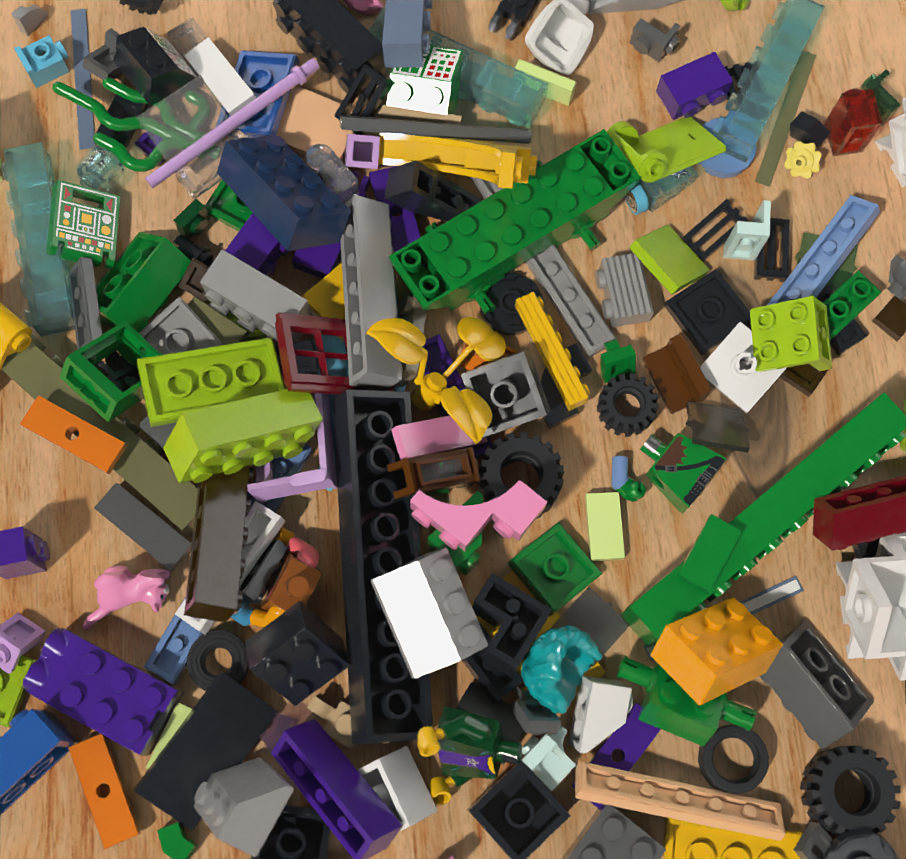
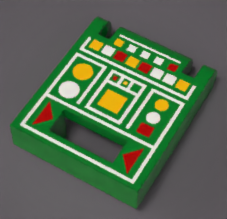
M57 180L52 190L46 254L54 256L58 249V243L63 244L60 250V259L77 262L81 257L91 258L93 266L99 267L104 254V268L112 269L116 256L121 196ZM72 198L83 199L98 203L99 205L98 207L73 202Z

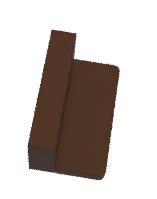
M682 333L670 338L666 347L652 352L643 358V363L670 414L677 413L705 400L712 391Z

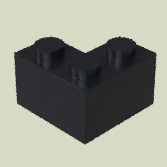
M492 573L476 597L472 608L475 615L498 628L497 633L485 651L483 660L513 677L547 621L552 609Z

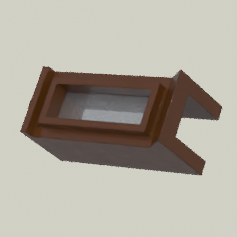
M473 447L405 458L387 465L388 472L403 469L407 488L393 492L394 499L413 496L419 490L423 493L464 486L480 480L478 463L474 456Z

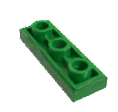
M859 270L823 302L827 306L830 341L882 293ZM833 310H837L840 315L835 314Z

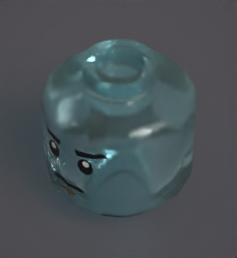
M93 146L88 149L78 162L76 173L80 179L81 186L108 193L123 176L124 166L111 151L101 146Z

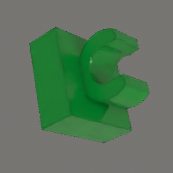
M616 339L603 343L607 352L600 354V374L605 383H608L613 377L617 379L620 374L625 373V377L629 376L630 373L635 374L636 353L632 345L620 348Z

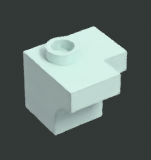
M561 725L557 734L544 733L539 739L533 735L522 747L523 757L520 760L524 762L549 791H553L576 766L564 752L563 739L568 731Z

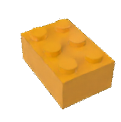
M732 597L666 625L650 655L700 706L765 674L784 644L773 635L769 628L760 623L742 603Z

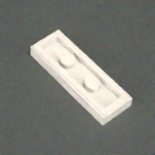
M209 37L184 55L230 116L256 99L254 93Z

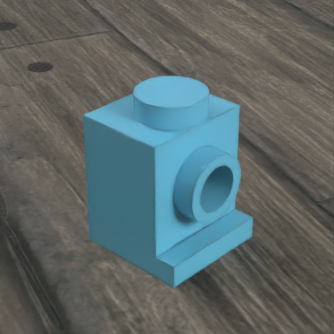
M50 35L22 49L20 46L14 48L36 88L69 72L64 60L69 58L60 41L54 43Z

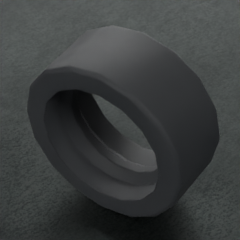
M727 725L717 728V731L704 747H699L698 763L701 774L711 786L720 791L740 794L753 790L763 781L768 771L769 755L765 743L757 733L752 730L747 731L737 725ZM728 738H737L745 742L751 749L754 758L750 773L743 779L736 781L728 780L721 776L713 763V752L717 744Z

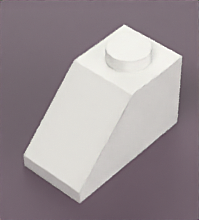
M582 676L568 742L578 752L588 753L626 723L627 713L632 709L633 695L631 693L632 688L620 681Z

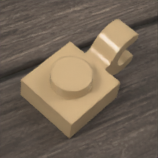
M314 696L307 708L328 721L323 729L329 736L352 749L355 744H352L350 706L340 701L337 708L334 709Z

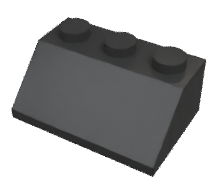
M805 620L780 640L784 645L767 672L761 675L760 678L770 685L781 699L786 710L793 713L802 724L808 737L814 740L821 749H824L854 730L874 700L809 622Z

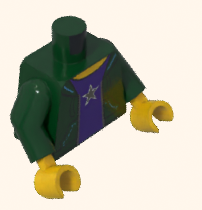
M444 706L437 729L424 727L418 733L417 744L420 754L422 756H431L438 752L443 775H449L446 779L441 776L434 777L429 782V792L437 806L445 805L451 800L450 788L454 786L459 788L473 778L494 779L498 776L501 762L518 765L521 759L522 743L504 740L501 723L498 720Z

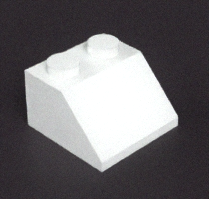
M407 746L383 756L358 770L403 825L400 831L438 812Z

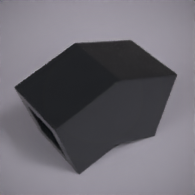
M803 111L790 124V137L805 144L815 143L816 147H819L831 133L819 119Z

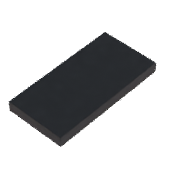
M220 671L134 788L135 793L193 831L202 819L194 808V797L199 786L203 782H207L212 773L241 764L278 711L227 674Z

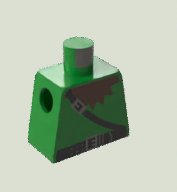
M677 433L668 446L651 434L640 448L644 454L655 461L646 473L647 478L682 514L690 507L726 460L722 455Z

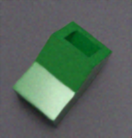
M180 822L157 830L163 853L172 859H189L198 846L197 843L186 836L184 826Z

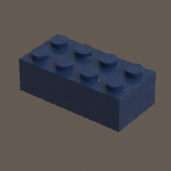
M269 135L267 137H244L237 140H226L217 174L287 251L340 242L351 210L281 137Z

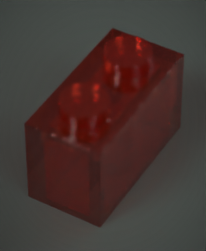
M854 88L841 94L824 123L825 127L831 132L828 135V141L832 157L863 152L881 126L882 120L873 89L861 90Z

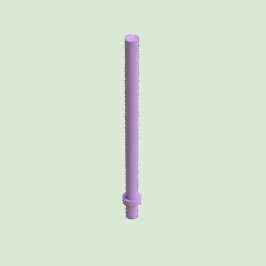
M311 58L300 67L294 66L290 69L291 73L148 175L145 178L152 188L156 187L297 84L303 85L306 83V78L320 69L317 61Z

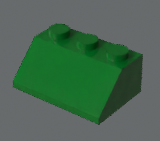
M139 232L115 261L113 268L109 269L96 285L100 320L112 328L125 321L135 331L140 333L149 324L148 320L154 312L161 309L167 303L168 295L181 282L191 260L167 238Z

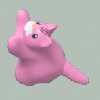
M116 565L106 569L94 582L99 608L87 616L83 623V629H90L111 611L119 610L139 601L148 603L154 612H158L170 591L169 586L164 583L165 579L170 576V571L166 569H148L134 575L130 573L127 566Z

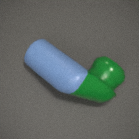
M612 457V487L627 501L636 502L643 498L646 493L644 484L642 482L638 483L628 476V457Z

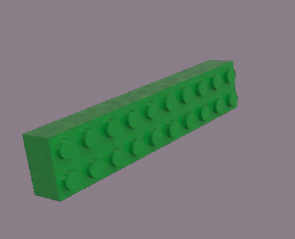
M883 392L729 522L730 525L741 530L742 533L710 593L707 594L677 577L684 563L683 561L620 614V616L646 646L653 642L657 643L666 625L707 607L703 603L705 599L711 602L718 598L733 585L729 581L730 578L736 581L758 564L754 558L755 556L759 560L783 542L780 535L785 539L809 520L808 518L813 515L815 498L839 493L841 490H844L862 472L880 460L884 453L901 442L906 437L903 431L906 428V415Z

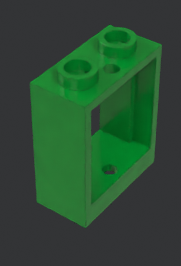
M125 321L68 355L59 376L107 422H110L144 399L141 381L122 392L94 364L113 352L118 351L138 370L137 359L163 355Z

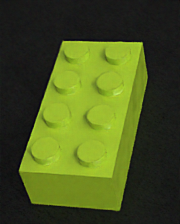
M288 389L184 412L178 419L163 449L179 484L191 480L193 483H199L207 480L214 474L224 472V474L229 475L239 471L244 466L254 464L256 467L271 462L275 458L284 456L285 459H289L299 455L303 451L306 442L314 436V431L323 418L310 393L289 392Z

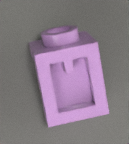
M16 613L0 625V668L8 674L12 673L16 669L20 657L42 641L45 630L20 613Z

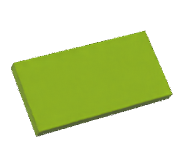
M272 337L137 359V367L150 427L177 423L184 412L285 389Z

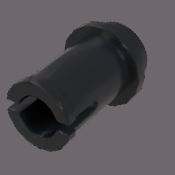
M182 234L173 241L179 245L177 248L188 259L197 258L211 266L214 255L211 253L210 248L206 246L200 247Z

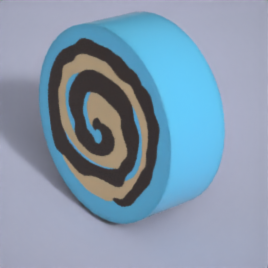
M637 183L625 195L627 205L634 215L643 213L649 208L647 194L642 185Z

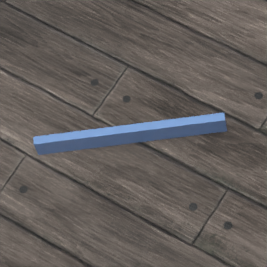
M305 444L303 451L293 458L285 459L282 456L273 459V479L289 477L300 473L313 451L312 447ZM247 492V496L251 497V508L257 500ZM285 497L269 499L262 505L276 513ZM174 615L144 668L176 685L187 666V656L192 644L203 633L177 615Z

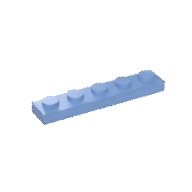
M850 195L767 305L809 296L817 297L879 215V205Z

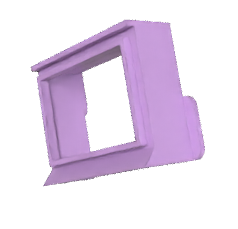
M310 393L323 418L317 427L320 469L273 479L272 461L263 466L256 467V483L247 484L248 492L260 504L269 499L332 487L337 489L331 399L328 394Z

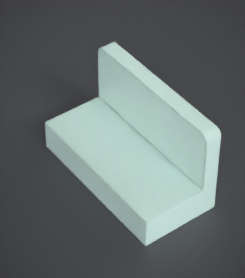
M763 200L751 222L737 221L723 246V258L753 261L756 259L770 236L771 201Z

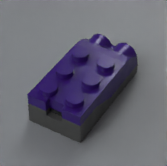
M63 627L56 628L49 635L43 645L39 659L29 668L22 684L28 693L143 756L150 755L177 702H180L184 694Z

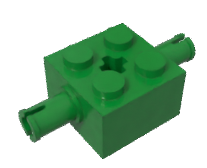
M624 655L620 663L617 677L645 687L646 693L638 716L640 721L703 747L717 731L720 719L742 727L747 731L751 730L756 717L753 716L757 715V710L729 700L728 695H726L727 693L699 706L656 661L652 668Z

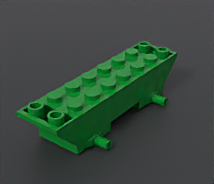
M603 129L544 165L540 160L537 161L536 175H529L528 183L514 182L512 189H501L441 226H438L437 222H433L432 226L428 225L425 229L428 232L427 234L388 256V259L424 311L449 307L452 311L464 303L476 300L484 314H487L496 309V306L486 294L489 289L497 284L499 280L503 279L507 272L555 244L558 247L570 239L581 237L590 251L598 248L601 245V241H599L591 229L596 223L608 217L610 210L641 180V176H639L638 172L606 130Z

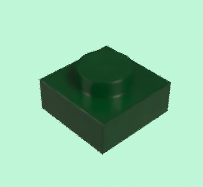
M196 198L173 221L178 232L190 239L193 235H198L204 231L210 217L205 205Z

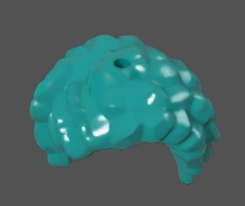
M570 625L552 628L533 642L530 650L523 658L521 675L525 686L534 699H537L541 705L550 709L553 713L564 714L567 712V707L570 706L571 701L575 698L576 688L581 685V678L584 672L591 668L590 665L596 660H601L602 654L599 652L597 644L591 640L590 634Z

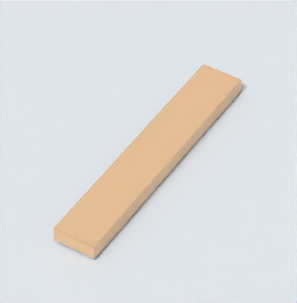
M579 761L575 768V798L778 841H781L785 836L782 805L780 803Z

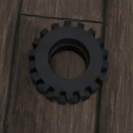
M520 432L519 437H514V433L506 434L504 440L498 438L494 441L493 447H488L484 453V458L481 460L479 468V492L485 499L484 503L500 497L509 490L501 480L502 469L513 462H524L531 465L540 477V484L534 492L547 501L543 512H548L554 502H556L564 481L562 479L564 467L563 465L560 466L561 457L559 453L554 454L552 452L553 445L549 442L543 444L540 442L542 437L536 434L534 439L528 438V432Z
M841 746L821 751L822 755L814 756L810 760L812 766L805 767L802 774L807 777L806 782H800V790H805L806 797H801L803 805L810 808V811L807 812L808 816L813 820H817L825 830L830 831V834L839 836L855 829H866L882 833L887 829L884 825L885 823H893L896 816L891 813L892 809H899L901 801L895 800V793H901L900 785H894L893 779L898 777L894 770L886 769L889 762L884 757L877 758V752L871 749H862L861 746ZM845 770H851L857 774L863 782L865 789L863 804L852 814L845 812L839 806L834 794L835 782L838 776Z

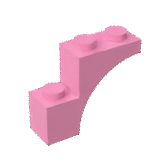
M520 480L500 497L477 505L460 506L443 503L425 495L420 490L410 500V508L413 510L411 515L426 528L431 524L441 532L439 538L446 545L454 550L460 547L463 551L467 550L490 520L495 522L493 527L507 539L513 536L519 541L543 512L547 501Z

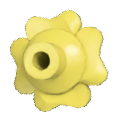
M797 141L794 144V148L790 147L786 150L787 160L784 165L787 169H791L790 173L793 177L803 176L804 178H810L812 172L820 170L819 161L822 153L818 150L815 151V143L805 144Z

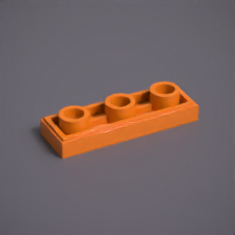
M39 395L20 422V425L109 475L127 447L121 440ZM75 432H79L78 437L74 440H71L72 434Z
M98 734L69 747L68 749L104 849L140 835V829L106 736ZM104 784L110 787V794L107 797L101 794V788Z

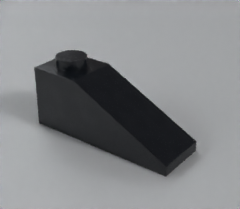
M416 160L389 169L384 198L407 211L447 222L483 201V199Z

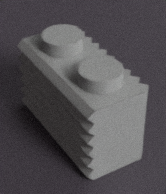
M632 253L603 258L599 270L595 271V279L598 289H603L605 300H602L604 318H610L612 327L650 321L654 312L642 262Z

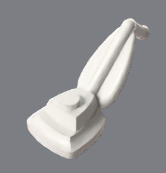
M553 0L538 15L525 37V43L542 64L565 75H570L575 70L586 52L594 29L593 22L585 16L589 10V0Z

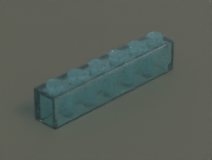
M787 0L786 3L779 1L772 16L776 20L775 24L768 23L760 41L765 42L763 47L756 46L748 62L753 65L751 71L744 69L737 83V86L741 88L739 94L732 92L725 106V110L729 111L726 118L720 116L712 132L717 135L719 141L726 145V152L724 153L745 163L747 162L825 6L812 0Z
M385 8L381 9L369 30L381 43L383 40ZM433 30L425 31V34L430 36V45L464 50L458 99L469 100L478 104L486 112H495L506 117L514 125H523L530 129L546 100L548 83Z
M42 142L4 149L5 162L1 163V168L5 180L9 181L10 190L6 191V199L9 208L14 212L15 218L10 220L13 236L15 239L18 238L19 248L15 249V256L18 266L23 268L24 278H20V287L23 296L28 299L29 308L24 309L26 322L41 337L75 330L68 280L69 264L68 260L60 259V250L63 244L58 243V249L54 256L46 254L52 190L55 184L51 157Z

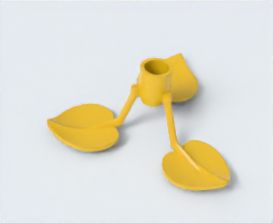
M386 318L373 324L366 334L375 338L393 357L409 365L420 362L418 375L414 379V383L417 386L411 393L412 402L418 408L425 411L431 410L436 404L441 402L444 409L475 444L479 443L492 420V411L489 405L481 396L470 389L459 391L455 386L446 388V379L472 350H475L485 361H496L501 358L506 350L504 338L497 331H493L490 325L478 318H462L457 325V333L469 346L466 347L442 375L432 372L424 376L428 358V351L423 348L426 343L424 334L415 325L400 318Z

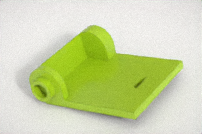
M691 116L688 118L683 117L640 136L637 130L626 121L616 122L607 131L645 182H655L726 152V145Z

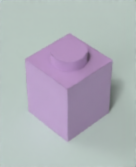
M347 134L345 167L378 169L380 136Z

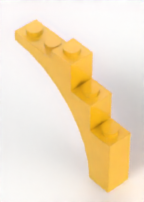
M380 133L378 164L400 166L416 160L434 171L479 178L496 184L498 188L512 189L514 182L528 183L529 175H536L537 156L531 155L532 147L499 145L490 141Z

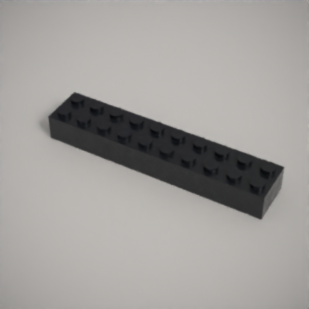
M345 390L332 399L346 648L350 664L348 667L352 744L417 740L418 733L422 728L433 727L430 675L428 673L412 679L370 581L421 557L419 522L411 515L413 510L410 508V500L414 495L394 499L393 492L407 488L403 469L388 472L387 465L401 460L391 429L398 425L412 423L410 392Z

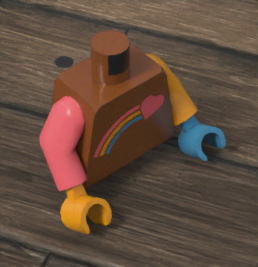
M281 527L276 539L287 545L289 552L259 609H254L247 605L231 616L232 619L243 626L251 623L254 626L264 628L298 601L306 606L322 575L320 568L317 567L320 558L318 550L302 539L295 537L294 532L284 527Z

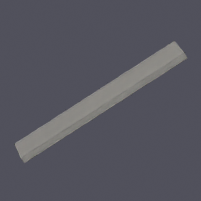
M470 177L484 200L503 189L498 188L496 184L490 181ZM555 245L550 246L525 262L588 359L605 349L603 343L616 339Z

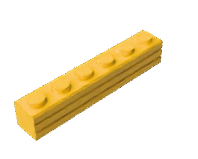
M531 292L516 299L515 308L568 411L587 403L588 395H590L589 389L586 384L582 385L579 379L581 375L576 366L573 367L571 364L570 352L567 348H563L560 333L554 331L551 316L545 314L543 310L544 303L541 297H537L535 292Z

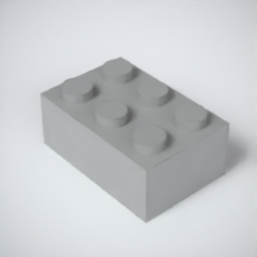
M223 249L200 281L206 292L204 296L211 301L210 306L214 310L225 316L230 312L239 318L237 322L251 332H254L257 328L266 334L265 338H273L274 346H278L275 328V315L277 313L312 316L308 301ZM291 332L293 343L298 342L303 333Z

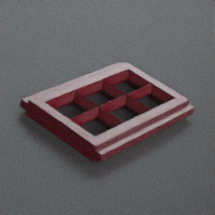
M277 313L275 315V328L284 382L289 392L341 394L345 390H370L350 386L349 377L328 375L325 358L348 361L345 319ZM291 332L313 334L316 351L295 350ZM321 335L343 337L346 354L324 352ZM295 356L317 357L320 375L298 373ZM395 385L386 391H394Z

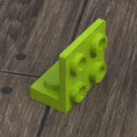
M815 296L752 308L750 310L753 355L757 360L755 368L757 372H766L803 364H810L819 371L833 369L827 306Z

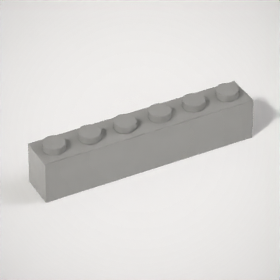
M354 195L345 204L351 212L340 240L349 385L375 391H386L402 380L403 366L401 361L393 357L375 338L366 334V332L376 322L386 318H397L398 314L395 295L396 277L393 265L388 259V256L394 253L391 245L389 207L386 203Z

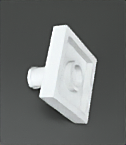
M741 322L737 324L700 367L705 379L746 414L786 370V368L766 372H757L755 370L757 360L753 355L752 331Z

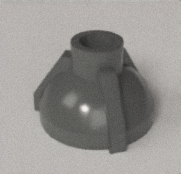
M896 255L891 260L889 283L891 285L887 290L903 301L906 297V261Z

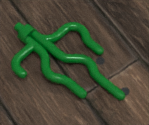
M110 77L103 79L102 85L105 89L129 101L148 104L137 90ZM59 81L55 82L52 86L56 94L90 110L99 122L109 129L115 131L143 129L163 138L147 158L136 159L117 140L100 132L94 134L93 141L95 144L114 153L122 165L136 172H147L154 169L170 150H184L205 135V133L199 132L210 114V104L205 97L193 90L185 93V99L197 106L198 110L188 125L175 118L172 108L166 99L152 104L160 111L161 118L166 125L164 126L153 119L143 116L125 119L115 118L110 115L103 104L92 97ZM213 145L197 157L203 160L208 155L217 160L222 148Z

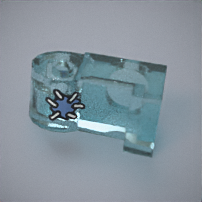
M690 166L655 182H645L641 179L638 183L642 185L647 194L650 212L655 211L690 186L699 175L696 170Z

